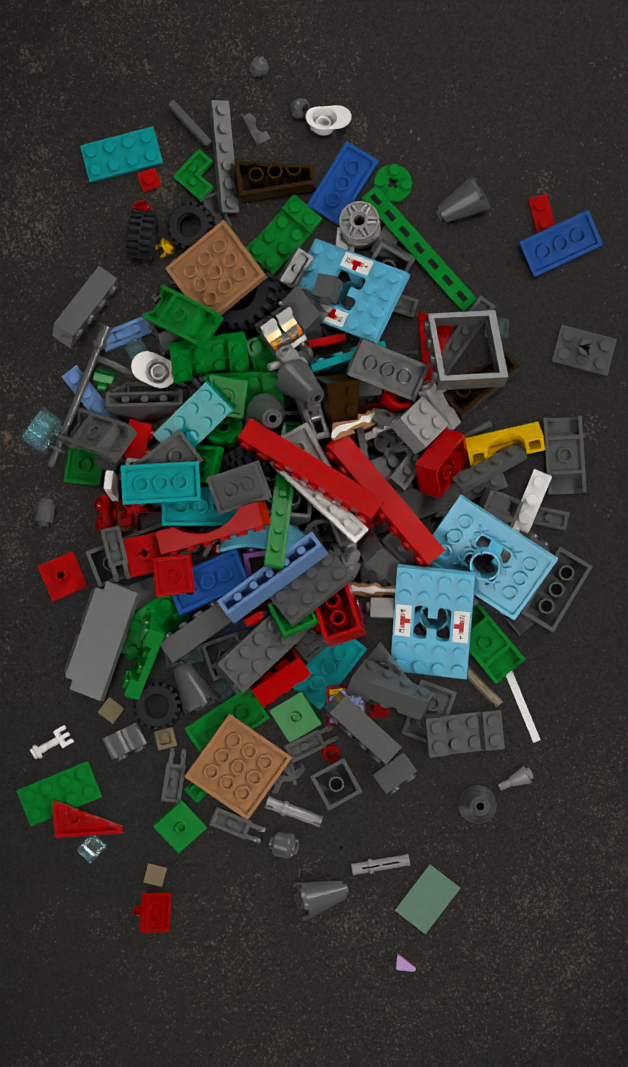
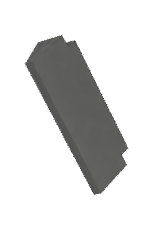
M106 581L104 588L95 587L91 590L80 622V634H77L64 669L65 677L72 680L71 690L99 701L105 700L141 593L119 582Z

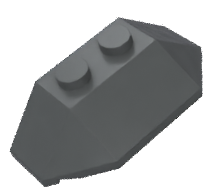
M125 382L112 391L106 392V410L125 421L130 419L136 421L162 420L183 405V390L176 388L172 384L165 388H157L145 382Z

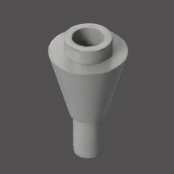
M523 766L510 776L509 779L499 783L498 786L502 791L511 786L532 783L531 779L534 776L530 768Z

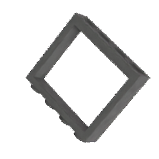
M495 310L430 313L427 315L426 321L423 322V332L427 334L426 348L430 350L429 365L433 367L432 380L436 383L437 390L505 386L508 373ZM485 324L494 373L445 375L436 326Z

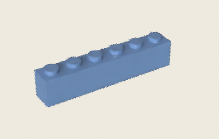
M310 532L286 550L283 570L263 567L217 602L225 614L235 623L329 553L315 534Z

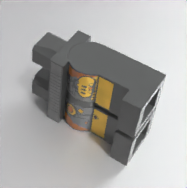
M287 305L280 306L270 313V316H266L254 325L274 357H276V352L285 345L290 344L299 352L303 351V345L306 344L305 340H307V337L294 318L291 307Z

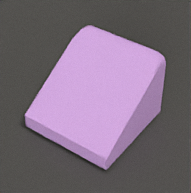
M397 953V970L416 971V967Z

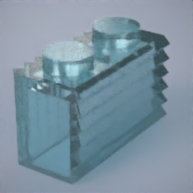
M42 407L20 439L40 453L42 450L46 451L52 443L50 441L52 436H57L61 431L62 421Z

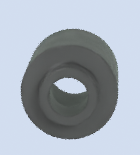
M39 498V502L36 503L34 521L38 522V526L49 527V524H53L55 513L54 500Z

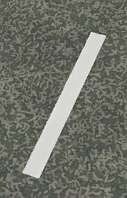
M511 671L506 677L533 743L540 740V737L514 674Z

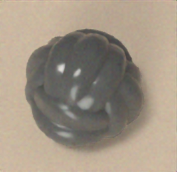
M256 56L251 63L249 71L254 77H261L267 74L269 65L263 56Z
M303 98L294 100L290 105L292 116L298 119L306 117V113L310 109V104Z

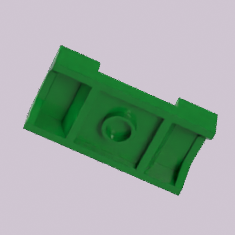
M295 194L281 208L282 210L261 234L246 248L256 261L263 264L274 275L288 262L295 248H300L323 222V218Z
M162 284L160 287L161 299L153 311L143 313L142 317L148 323L186 340L189 344L203 351L224 318L218 312Z
M244 331L212 336L203 351L189 344L186 340L168 343L172 366L171 374L174 383L193 380V375L230 370V372L250 371L247 339Z
M278 370L210 373L249 380L245 411H247L251 400L261 393L276 395L284 404L283 393L278 390L275 381L277 382ZM205 374V382H209L210 374Z
M478 603L473 608L469 653L490 679L497 684L526 659Z
M151 613L149 619L144 620L141 637L144 638L143 655L140 654L136 664L131 663L129 669L126 668L122 678L124 680L122 684L124 696L139 700L165 635L162 627L166 618Z

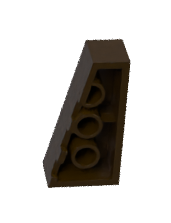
M234 159L241 203L316 191L313 165L278 164L277 162L260 163L258 161L246 162Z
M506 352L504 357L508 382L520 372V366ZM492 360L476 369L468 371L466 374L494 373ZM501 387L446 390L443 395L449 406L454 408L459 418L463 420Z
M347 374L316 377L324 391L321 408L330 436L333 423L357 420L360 380ZM355 429V430H354L355 433L352 434V435H349V437L352 439V441H353L354 443H356V429ZM331 437L326 441V446L332 441Z

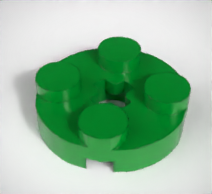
M392 164L384 166L377 172L374 179V187L377 186L391 202L399 203L410 194L412 180L409 172L404 167ZM390 179H392L393 181H398L396 183L397 188H394L393 186L390 188L388 186L390 184Z
M227 416L206 436L207 441L216 446L233 447L243 430L240 418ZM225 427H227V430H226V431H221V430H220V429H224Z

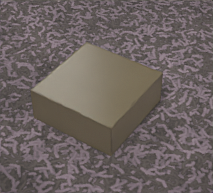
M109 697L98 713L114 724L125 708Z
M173 727L154 731L158 750L177 746Z
M148 863L144 883L163 887L167 867Z

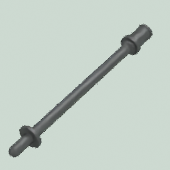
M100 324L97 336L92 341L93 351L60 434H68L99 354L101 350L107 347L106 342L112 330L109 326ZM59 438L55 445H50V448L53 449L48 461L50 468L55 466L60 452H66L62 448L63 443Z

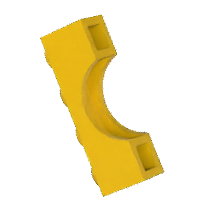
M539 422L465 438L470 467L515 443L527 454L545 450L544 436Z

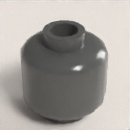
M277 832L274 837L270 838L269 848L272 849L274 856L289 859L297 854L299 841L294 834Z

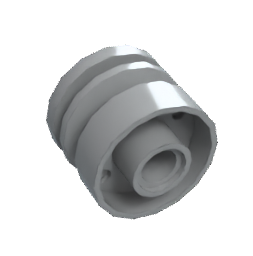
M355 201L348 204L342 210L339 223L346 243L357 249H366L373 246L379 240L381 223L376 209L370 203Z

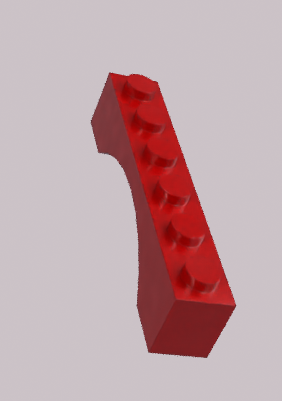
M266 501L256 502L240 507L228 523L212 532L197 533L179 526L158 531L156 536L161 555L169 554V556L180 555V551L184 549L186 552L197 550V546L201 544L203 547L214 545L213 541L215 540L220 542L231 540L230 536L232 535L237 537L248 535L247 531L249 530L254 532L265 530V526L270 525L271 521Z

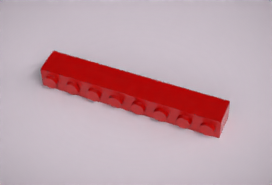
M250 418L238 436V443H240L241 448L246 451L251 450L255 452L256 456L262 461L268 460L272 462L273 467L281 472L283 470L286 471L297 482L303 481L308 489L313 492L318 491L322 493L326 500L329 502L335 501L340 504L339 507L342 510L353 512L364 523L366 521L372 523L383 506V498Z
M349 436L335 441L332 440L323 449L328 460L334 461L338 466L337 469L340 473L384 499L383 506L376 516L389 526L388 530L393 536H397L400 539L401 546L406 551L411 552L416 564L426 567L445 551Z

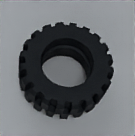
M258 261L256 262L267 278L256 286V295L253 302L245 309L232 311L230 308L221 315L224 318L221 325L233 333L244 331L245 335L250 334V331L253 333L258 332L254 325L266 316H270V313L280 307L278 302L282 301V295L279 293L281 286L277 282L278 279Z

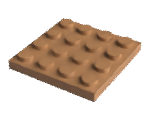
M222 220L165 268L185 296L218 312L220 315L224 314L267 278L266 274L225 220Z
M228 713L184 777L248 820L292 757Z

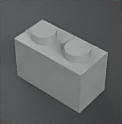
M371 597L370 602H366V614H370V618L393 619L394 598Z

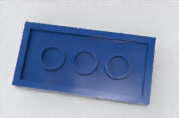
M346 141L307 206L340 226L339 217L342 210L348 204L355 202L379 160Z
M589 210L578 213L518 241L534 277L603 245Z
M235 548L193 567L195 593L172 595L179 615H185L222 598L249 578L238 549Z

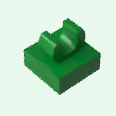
M97 369L93 380L99 381L97 390L105 391L107 385L114 382L116 373Z
M193 782L184 789L196 803L207 794L206 791Z

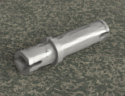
M270 796L265 805L266 809L281 813L282 816L287 815L320 827L323 815L293 806L288 801H279Z
M408 854L376 860L371 858L365 862L351 863L353 876L369 872L374 874L375 871L410 866Z

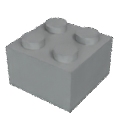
M422 396L408 407L390 427L413 453L417 454L427 447L449 424L429 401Z

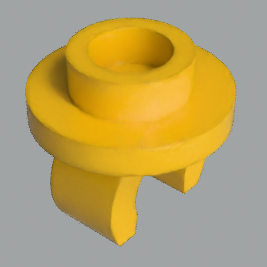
M163 237L155 249L157 250L162 247L164 253L160 257L164 258L176 252V245L170 238Z

